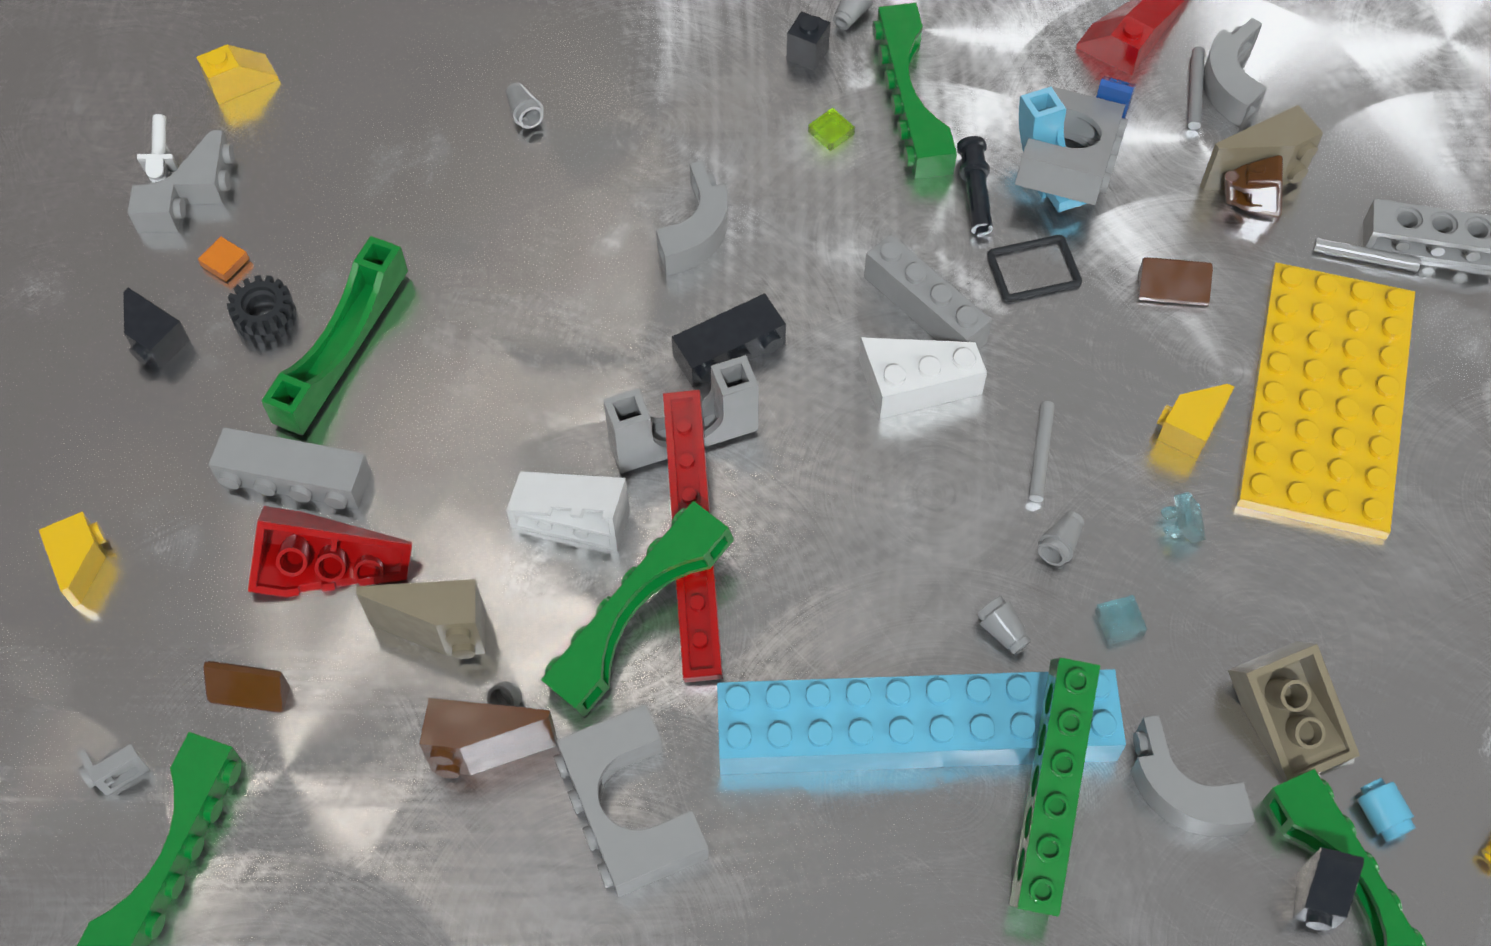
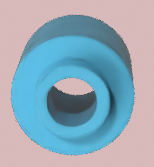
M1380 778L1360 788L1363 796L1359 797L1357 801L1377 835L1381 834L1385 842L1394 840L1416 829L1411 820L1414 818V815L1394 781L1386 784L1383 778Z

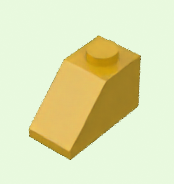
M226 44L196 57L206 83L218 105L279 80L267 56L263 53Z
M1223 384L1180 394L1173 407L1167 404L1164 407L1157 421V424L1162 426L1157 440L1198 459L1235 386Z
M83 511L39 529L60 591L73 607L82 603L106 559L101 544L107 542L104 532L97 521L91 524Z

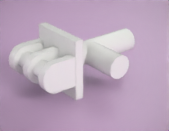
M154 114L152 117L151 154H137V160L152 183L169 177L170 172H175L179 167L166 145L167 117L162 114Z

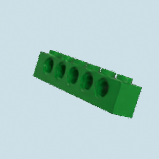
M1062 657L1050 660L1009 903L1017 909L1057 917L1060 915L1101 665Z

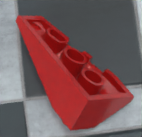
M1130 0L1094 22L1078 41L1076 48L1132 76L1189 0Z
M263 506L257 520L248 592L292 597L299 596L301 592L322 589V592H326L341 586L355 584L366 586L406 580L413 542L301 511Z

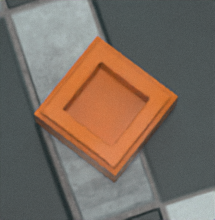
M222 236L198 258L201 267L225 282L249 260L246 251Z

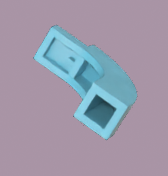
M1052 87L1020 96L1019 131L1023 152L1028 138L1066 147L1064 140L1066 107ZM1038 191L1042 199L1046 197L1050 199L1058 213L1088 204Z

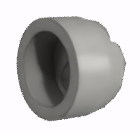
M510 681L499 682L491 687L487 693L488 704L518 707L522 701V692L519 686Z

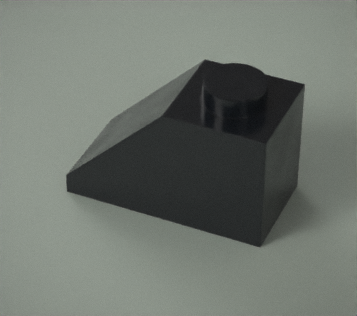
M129 287L123 292L124 334L131 345L129 351L142 364L150 362L161 370L190 340L178 319Z
M1321 847L1298 871L1293 919L1305 921L1307 927L1320 931L1335 929L1347 919L1364 866V857Z

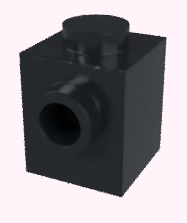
M801 11L787 32L786 60L815 71L829 50L831 22Z

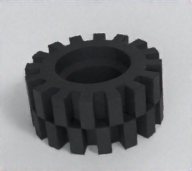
M261 275L254 276L255 282L250 283L248 278L242 280L245 286L242 288L237 284L233 288L235 294H229L228 300L230 303H227L229 316L240 336L244 335L246 340L251 342L255 337L257 343H264V337H268L269 341L272 342L276 341L275 334L278 333L281 337L286 335L284 327L291 330L294 326L292 320H296L297 317L296 306L288 287L284 286L280 279L277 278L274 281L273 277L266 275L265 281L262 280ZM271 302L275 304L274 308L264 315L252 316L249 314L251 309L260 303Z

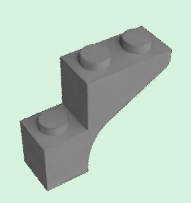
M212 130L207 133L178 169L169 177L151 184L132 185L127 213L137 233L179 232L180 220L184 219L186 215V205H217L224 203L225 191H229L231 185L228 171L229 164L234 163L235 154L232 144H228L223 130Z

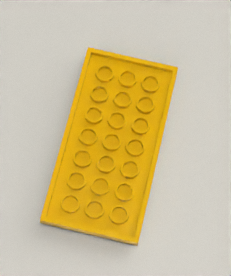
M1275 262L1271 272L1236 506L1384 540L1387 539L1391 532L1415 291Z

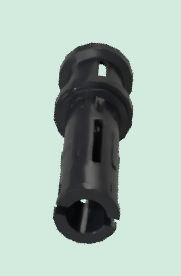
M969 136L957 143V152L961 155L962 160L959 172L961 178L966 182L971 232L973 234L976 233V235H986L993 231L986 178L990 173V166L985 161L984 154L987 149V143L982 137Z

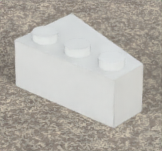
M861 337L859 362L880 419L982 395L987 370L975 342Z
M520 471L506 509L510 527L618 552L630 515L626 478Z

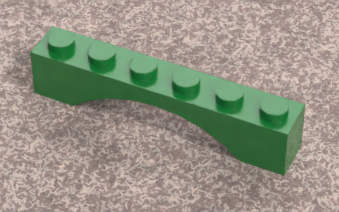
M916 2L878 7L877 21H873L872 30L874 40L880 41L878 48L880 64L886 65L887 69L885 70L887 90L892 89L893 95H891L893 115L899 116V121L897 122L899 140H905L906 147H904L905 164L907 167L911 166L914 179L953 175L957 152L950 127L937 119L924 106L910 80L909 68L913 58L920 49L923 29Z
M370 235L353 261L342 297L323 333L301 359L278 374L261 400L272 424L303 436L406 276L408 268L400 246Z
M695 501L687 509L682 508L678 511L671 522L670 529L662 538L658 537L650 544L646 552L647 556L637 567L633 566L625 573L621 580V586L612 596H607L601 601L596 609V615L588 625L581 626L573 634L570 640L571 645L561 656L554 657L545 668V675L541 678V681L585 718L610 688L611 666L616 646L626 625L636 611L654 593L669 583L691 573L710 569L734 541L729 527Z
M188 732L170 767L174 786V810L170 830L160 855L146 877L126 898L106 913L88 923L77 946H149L151 940L159 936L165 924V913L172 899H176L184 887V875L191 861H195L202 852L204 835L209 825L219 818L223 808V798L229 786H233L240 776L242 759L232 746Z
M1313 769L1272 787L1262 801L1284 837L1303 845L1314 854L1323 847L1364 857V866L1354 896L1366 917L1373 946H1426L1421 933L1416 928L1411 927L1403 914V907L1399 897L1393 890L1387 888L1379 875L1377 861L1372 854L1364 850L1357 839V832L1353 822L1348 816L1342 814L1335 803L1334 793L1329 783L1321 779L1316 770Z

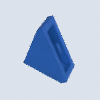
M1104 76L1101 78L1096 98L1124 104L1125 108L1122 118H1126L1137 84Z

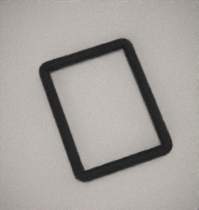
M1062 235L993 248L987 253L1001 293L1007 301L1078 287L1082 284V278L1067 241ZM1059 241L1075 280L1009 294L995 255Z

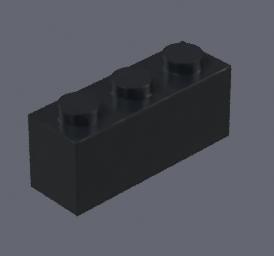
M764 293L672 336L673 357L692 387L701 383L711 382L712 365L744 355L747 356L750 362L751 359L764 353H773L786 342V323Z

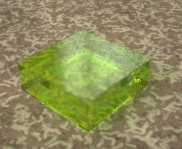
M831 108L808 125V132L829 151H832L854 135L855 126L834 108Z

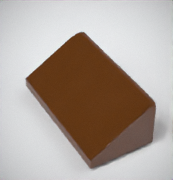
M1144 257L1138 271V300L1209 306L1213 264L1209 262Z
M205 661L203 670L208 702L278 713L283 712L290 691V685L281 671Z

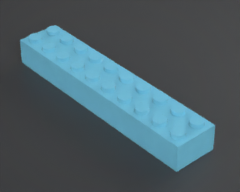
M1115 669L1100 670L1085 762L1118 761L1126 746ZM1048 672L717 683L720 775L1033 764Z

